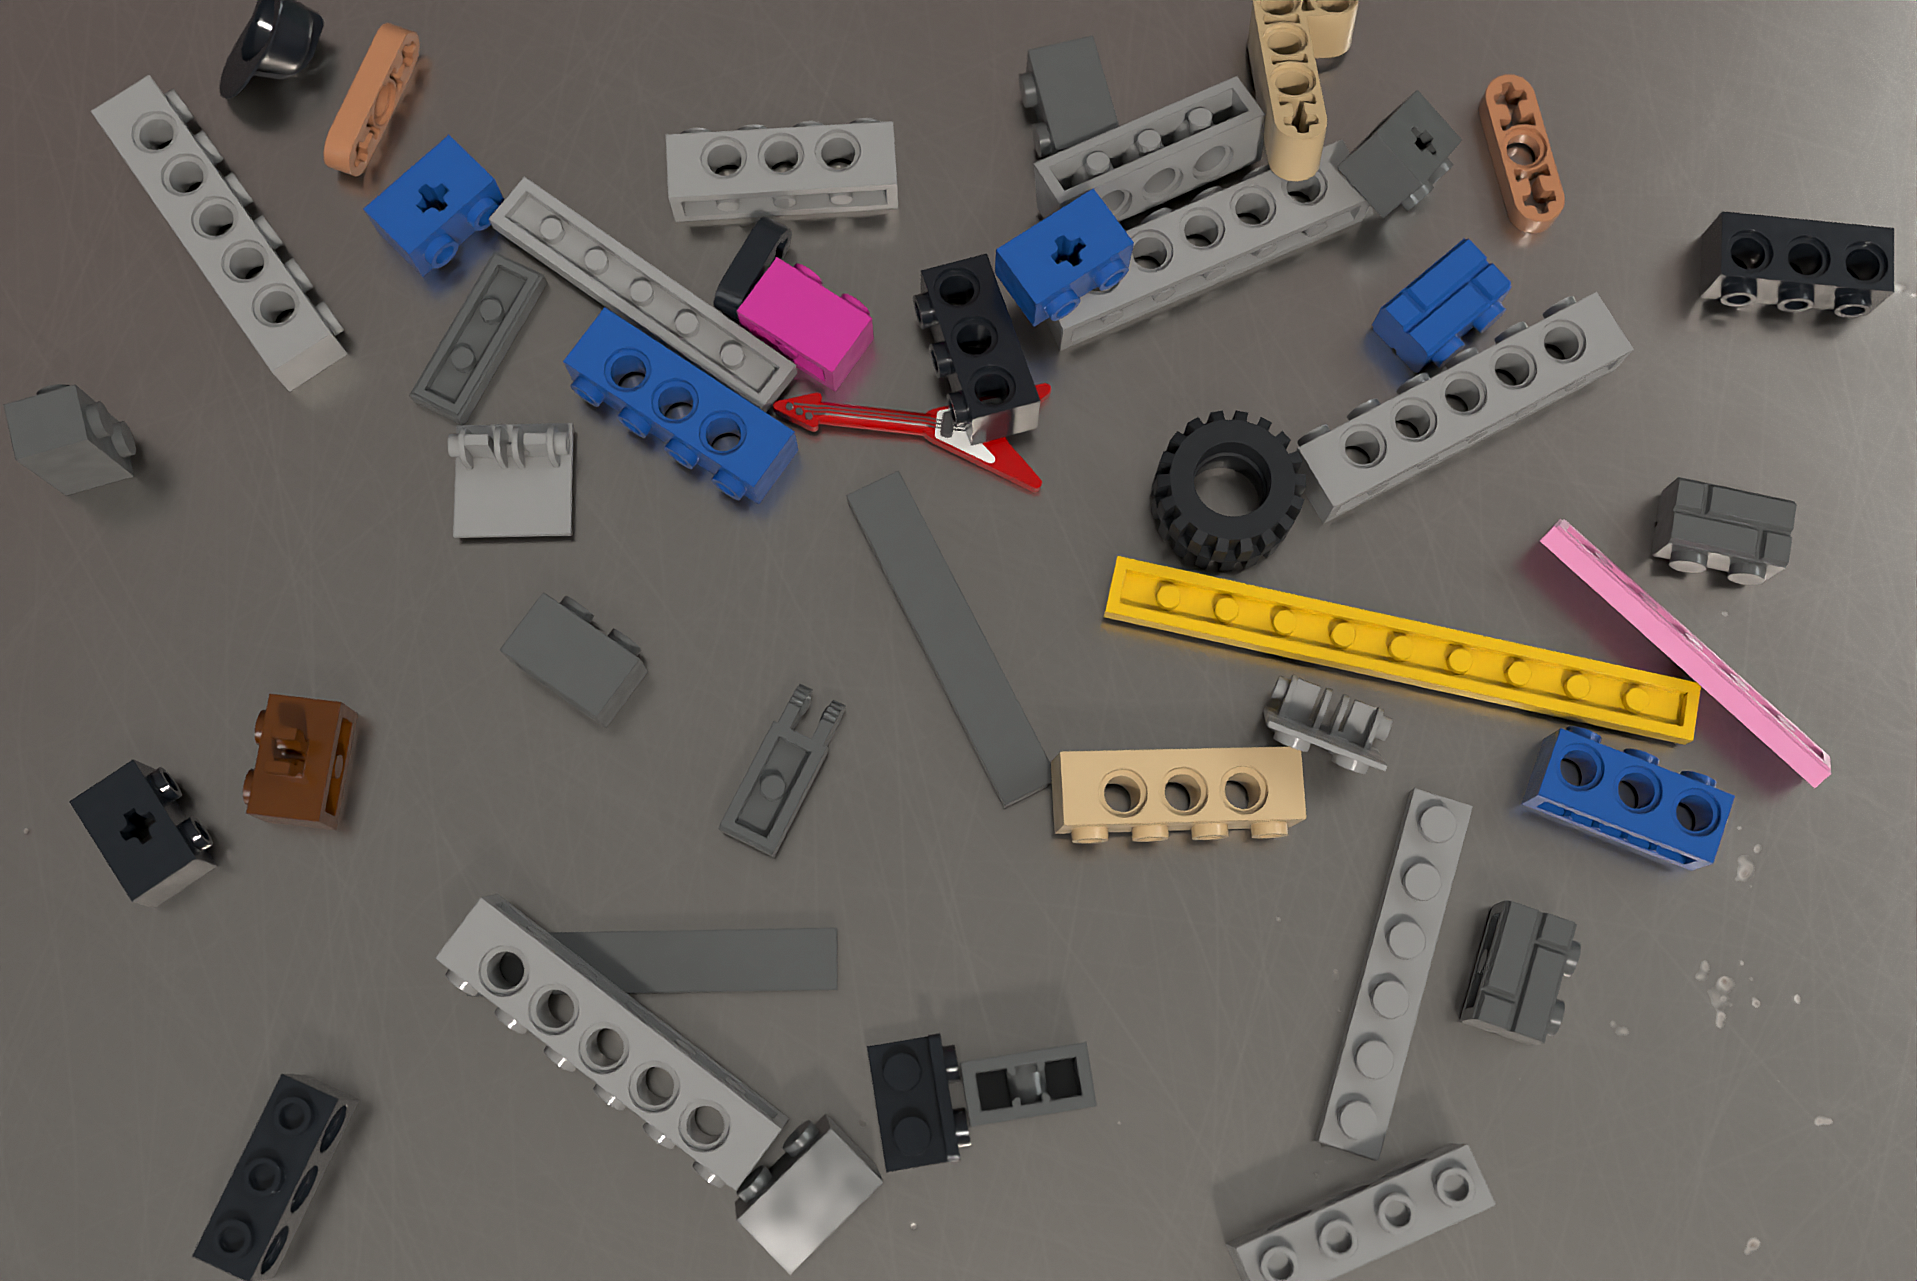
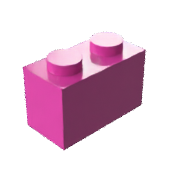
M776 257L737 310L742 328L793 362L798 369L834 392L837 391L874 340L872 317L869 316L870 312L863 303L849 294L843 293L840 297L823 287L820 277L808 267L799 263L792 267Z

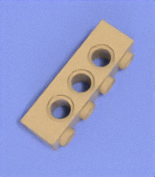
M1292 747L1059 752L1051 761L1054 833H1071L1073 843L1105 842L1109 840L1108 832H1132V841L1136 842L1162 841L1169 839L1168 831L1191 830L1193 840L1228 838V829H1251L1252 838H1279L1288 836V827H1292L1307 819L1302 755L1300 750ZM1227 781H1236L1245 787L1249 796V803L1246 809L1236 808L1227 800L1225 795ZM1168 782H1176L1186 788L1190 796L1188 810H1177L1168 803L1165 797V787ZM1107 784H1119L1129 792L1131 807L1128 812L1115 811L1107 804L1104 797V790Z

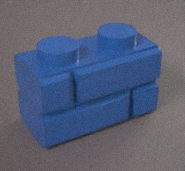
M1464 238L1380 308L1372 323L1373 330L1390 348L1396 350V354L1414 373H1420L1431 362L1438 368H1441L1465 346V343L1460 339L1473 327L1480 334L1483 333L1505 313L1507 309L1501 303L1512 288L1511 281L1493 263L1489 264L1487 262V257L1470 239Z

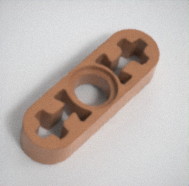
M391 23L383 24L377 31L326 137L324 161L328 167L355 177L360 176L367 168L415 68L420 47L419 37L416 32Z
M1512 74L1501 75L1490 82L1483 94L1478 108L1479 116L1509 220L1516 228L1523 232L1540 233L1550 228L1564 207L1565 196L1534 89L1528 81L1520 76ZM1500 96H1505L1508 103L1518 104L1511 117L1505 104H1496ZM1512 120L1513 127L1506 130L1507 126ZM1514 142L1527 144L1535 153V162L1530 165L1516 164L1509 158L1507 146ZM1537 177L1533 185L1530 187L1529 181ZM1531 190L1536 203H1546L1547 205L1541 214H1538L1535 206H1525L1524 204L1531 194Z

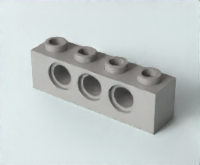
M1235 76L1034 163L1037 208L1045 219L1094 188L1118 222L1262 160L1265 113L1238 76Z
M860 118L850 122V124L824 125L820 122L805 121L796 124L794 127L769 129L762 125L752 124L742 126L735 131L712 132L704 128H690L684 130L681 134L666 135L668 199L675 222L898 209L893 121L880 122L873 118ZM837 158H844L852 162L849 166L842 169H834L827 166L830 161ZM786 161L795 164L794 168L787 172L771 170L779 162ZM724 165L739 167L731 175L721 176L715 174V171Z
M1449 1143L1225 1244L1241 1281H1329L1491 1208L1496 1203L1469 1145Z

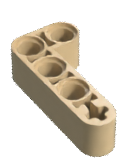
M1253 0L1247 46L1257 102L1265 113L1264 142L1268 164L1271 171L1282 179L1297 182L1314 176L1319 170L1327 127V115L1315 58H1331L1347 52L1351 46L1359 0Z

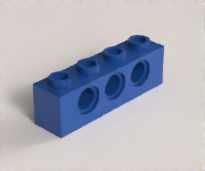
M605 307L563 361L573 380L570 387L576 394L593 406L599 407L602 402H605L620 412L617 416L618 420L638 436L645 438L650 432L667 443L664 450L673 459L689 469H693L697 463L714 475L711 480L721 491L736 500H740L745 495L757 504H760L799 450L795 431ZM630 372L645 374L644 380L636 387L623 388L618 386L621 378ZM686 402L693 406L690 413L684 418L674 420L665 417L667 409L675 403ZM723 433H734L740 437L739 443L730 450L718 451L711 447L714 439Z

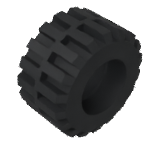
M1223 410L1210 412L1205 424L1197 417L1187 423L1183 434L1177 431L1170 439L1167 450L1163 451L1152 483L1150 496H1153L1154 500L1151 511L1153 520L1160 519L1161 521L1158 532L1165 542L1173 538L1176 541L1173 552L1182 559L1189 551L1198 556L1194 565L1204 569L1207 568L1210 561L1218 562L1219 571H1232L1237 562H1241L1243 569L1255 565L1261 555L1267 558L1276 551L1281 541H1284L1294 524L1305 500L1301 498V495L1306 488V474H1298L1303 461L1298 451L1288 454L1286 449L1291 439L1283 431L1277 436L1272 435L1269 432L1272 422L1263 417H1260L1256 425L1247 422L1248 412L1236 410L1232 420H1225ZM1213 468H1229L1238 471L1247 477L1255 487L1259 499V507L1255 511L1242 516L1219 514L1202 502L1196 492L1194 478L1200 473Z

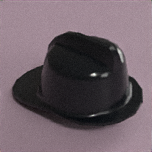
M258 0L252 17L227 58L221 74L220 96L227 100L237 96L253 76L284 79L296 75L307 67L314 56L324 27L323 17L317 11L297 0Z

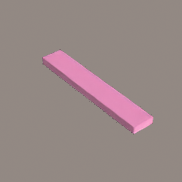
M1559 519L1540 540L1542 544L1810 785L1816 788L1831 774L1830 756L1570 523L1565 519L1563 521Z

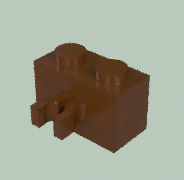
M269 694L267 708L260 711L255 724V741L259 745L255 769L252 768L248 771L243 785V800L247 804L246 814L269 823L337 830L358 713L338 701Z

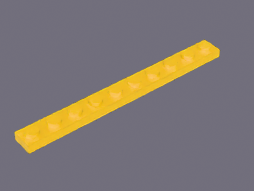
M1117 556L1104 612V617L1682 745L1692 742L1694 738L1701 686L1697 682L1122 556Z

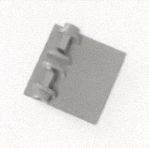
M573 423L457 425V433L449 434L448 436L449 456L456 457L454 538L571 536Z
M1292 675L1290 679L1282 676L1278 677L1271 694L1272 699L1280 701L1278 710L1266 705L1263 710L1267 726L1275 732L1273 739L1304 752H1308L1311 743L1328 750V753L1333 755L1332 762L1360 774H1366L1369 766L1386 771L1387 764L1378 749L1372 746L1374 738L1382 741L1386 740L1393 723L1392 718L1383 715L1384 709L1354 699L1341 731L1338 729L1346 712L1350 696L1342 695L1328 726L1321 722L1329 705L1333 689L1326 687L1313 719H1310L1309 716L1321 686L1301 679L1296 675Z

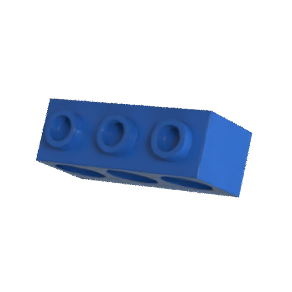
M1569 726L1566 730L1560 728L1543 739L1521 803L1522 805L1691 871L1714 863L1735 795L1717 789V782L1714 779L1693 771H1681L1680 774L1658 766L1659 759L1641 750L1626 748L1621 752L1601 744L1602 737L1581 727ZM1562 758L1572 760L1579 766L1582 773L1580 786L1568 783L1562 776L1560 770ZM1621 780L1630 783L1636 789L1639 797L1636 809L1627 806L1621 800L1618 793V786ZM1678 803L1687 805L1693 811L1696 820L1693 831L1684 828L1678 821L1676 814Z

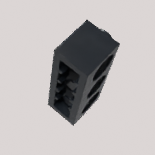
M1722 211L1702 234L1700 297L1721 299V302L1728 306H1746L1753 303L1777 305L1780 310L1786 312H1801L1814 308L1834 310V313L1840 317L1854 318L1870 314L1894 293V228ZM1732 256L1742 260L1747 269L1739 267L1733 261ZM1789 262L1796 264L1802 270L1803 275L1793 270ZM1847 268L1854 271L1859 277V280L1852 277L1849 274Z
M987 253L921 270V293L913 295L914 309L921 329L928 327L931 329L935 343L930 344V354L938 378L944 376L948 378L952 392L947 394V403L954 426L956 428L965 427L971 446L1037 428L1041 401ZM960 299L967 303L955 306L948 304L946 301ZM967 347H978L985 352L971 355L962 350ZM984 396H996L1003 400V402L996 405H988L979 399Z
M282 1073L192 1257L244 1281H261L275 1277L357 1107L359 1099L306 1075Z

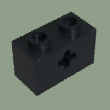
M133 759L69 802L130 900L137 904L156 908L217 867V864L207 850L213 846L210 835L194 816L187 818L176 802L182 796V793L171 775L162 767L154 769ZM151 820L156 821L150 827L146 824ZM149 834H151L152 839H150L149 841L143 840Z

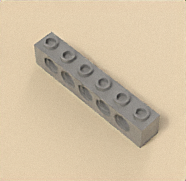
M148 75L91 110L93 116L268 368L289 392L347 355V352L335 337L344 331L343 327L324 301L315 307L313 306L305 292L314 286L294 258L285 263L282 262L275 249L283 245V242L263 215L255 220L251 218L244 207L254 201L233 172L224 178L215 165L224 160L203 130L195 135L189 130L185 123L192 120L194 116L174 88L164 94L151 76ZM172 140L167 147L158 150L163 143ZM202 182L196 190L186 193L193 184ZM233 224L225 234L216 236L221 227ZM263 266L262 271L256 277L245 280L250 270ZM287 309H294L292 316L288 320L275 324V320L281 312Z
M1343 139L1323 147L1319 170L1307 180L1298 182L1287 181L1274 174L1269 165H1264L1248 173L1242 182L1224 190L1220 186L1209 188L1197 195L1191 204L1175 211H1171L1170 208L1157 210L1148 215L1141 222L1140 226L1126 231L1134 242L1128 267L1129 271L1125 277L1107 290H1091L1080 297L1079 305L1064 318L1052 321L1049 317L1045 320L1059 350H1064L1362 221L1370 203L1337 168L1350 154ZM1292 191L1302 192L1310 198L1311 202H1297L1288 193ZM1240 213H1251L1257 216L1261 223L1257 225L1246 224L1237 215ZM1192 234L1202 235L1211 242V245L1206 247L1195 246L1187 240L1186 236ZM1140 256H1151L1161 266L1155 269H1146L1139 266L1134 259ZM1057 260L1056 264L1061 263L1062 260ZM1077 261L1072 263L1073 267L1077 265Z
M1595 292L1576 302L1573 296L1564 298L1543 313L1544 319L1530 327L1524 321L1516 323L1494 339L1496 343L1494 346L1480 353L1476 347H1471L1449 360L1445 365L1446 371L1432 378H1429L1426 372L1421 373L1402 384L1396 390L1398 396L1382 404L1379 403L1377 398L1371 399L1352 410L1347 415L1349 421L1335 429L1330 430L1328 425L1325 424L1302 436L1297 441L1299 447L1296 450L1303 461L1298 474H1306L1304 493L1322 523L1324 524L1616 370L1634 348L1599 294ZM1544 344L1558 347L1563 352L1565 360H1559L1549 355ZM1502 369L1511 373L1517 385L1510 386L1501 382L1496 376L1495 370ZM1445 395H1456L1462 398L1468 406V411L1460 412L1450 407ZM1405 420L1411 422L1418 429L1420 437L1409 438L1398 431L1395 421ZM1357 446L1364 449L1369 455L1371 463L1362 465L1353 462L1347 456L1345 447Z
M498 894L484 896L479 899L435 958L449 969L445 975L453 985L469 995L476 996L479 992L497 1006L494 1013L502 1023L518 1033L525 1034L528 1030L547 1045L544 1048V1053L550 1060L569 1072H574L576 1068L596 1083L593 1090L604 1102L617 1110L623 1111L625 1107L632 1110L646 1121L643 1129L653 1140L668 1149H673L677 1145L695 1159L692 1165L695 1171L716 1187L722 1188L727 1184L736 1191L789 1120L782 1112ZM506 951L516 954L523 962L524 975L518 985L506 981L500 972V960ZM553 990L563 991L572 999L574 1013L569 1022L559 1021L550 1013L548 1000ZM602 1028L612 1029L621 1036L624 1051L620 1059H608L599 1051L597 1036ZM660 1067L671 1075L674 1082L672 1096L662 1098L650 1092L646 1085V1073L649 1068ZM711 1106L721 1113L724 1119V1131L722 1134L715 1136L707 1135L697 1127L695 1111L698 1107Z

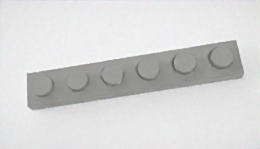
M526 177L522 178L489 218L493 228L622 319L764 412L770 409L797 374V368L793 362Z
M1417 788L1409 792L1314 1140L1316 1142L1379 1161L1473 806Z

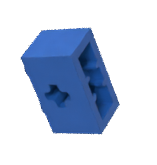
M448 135L364 207L363 210L377 232L424 277L433 268H439L447 264L455 256L458 246L476 230L481 231L491 225L489 218L505 199L495 179Z
M1093 188L997 248L995 274L1033 327L1049 317L1052 321L1064 318L1079 305L1080 297L1096 287L1104 291L1122 280L1129 271L1128 267L1134 242ZM1057 260H1062L1061 263L1056 264ZM1077 261V265L1073 267L1072 263Z

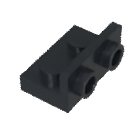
M937 1033L926 1037L867 1046L886 1173L945 1162L961 1161L959 1147L969 1146L971 1142L965 1107L952 1109L949 1084L961 1082L955 1044L942 1046L941 1035Z

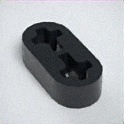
M767 216L762 217L756 223L717 288L713 301L715 309L739 321L738 308L776 257L781 260L784 259L792 238V230Z

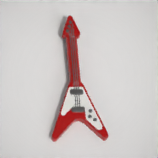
M1048 383L1035 385L1041 401L1040 404L1050 396L1051 386ZM818 392L776 401L773 404L775 414L812 432H816L819 429V424L924 436L929 442L1031 492H1039L1042 486L1040 477L1010 445L1006 437L971 446L965 427L956 428L954 426L948 405L931 409L927 413L824 402L822 401V395ZM986 396L979 399L988 405H996L1003 402V400L996 396Z

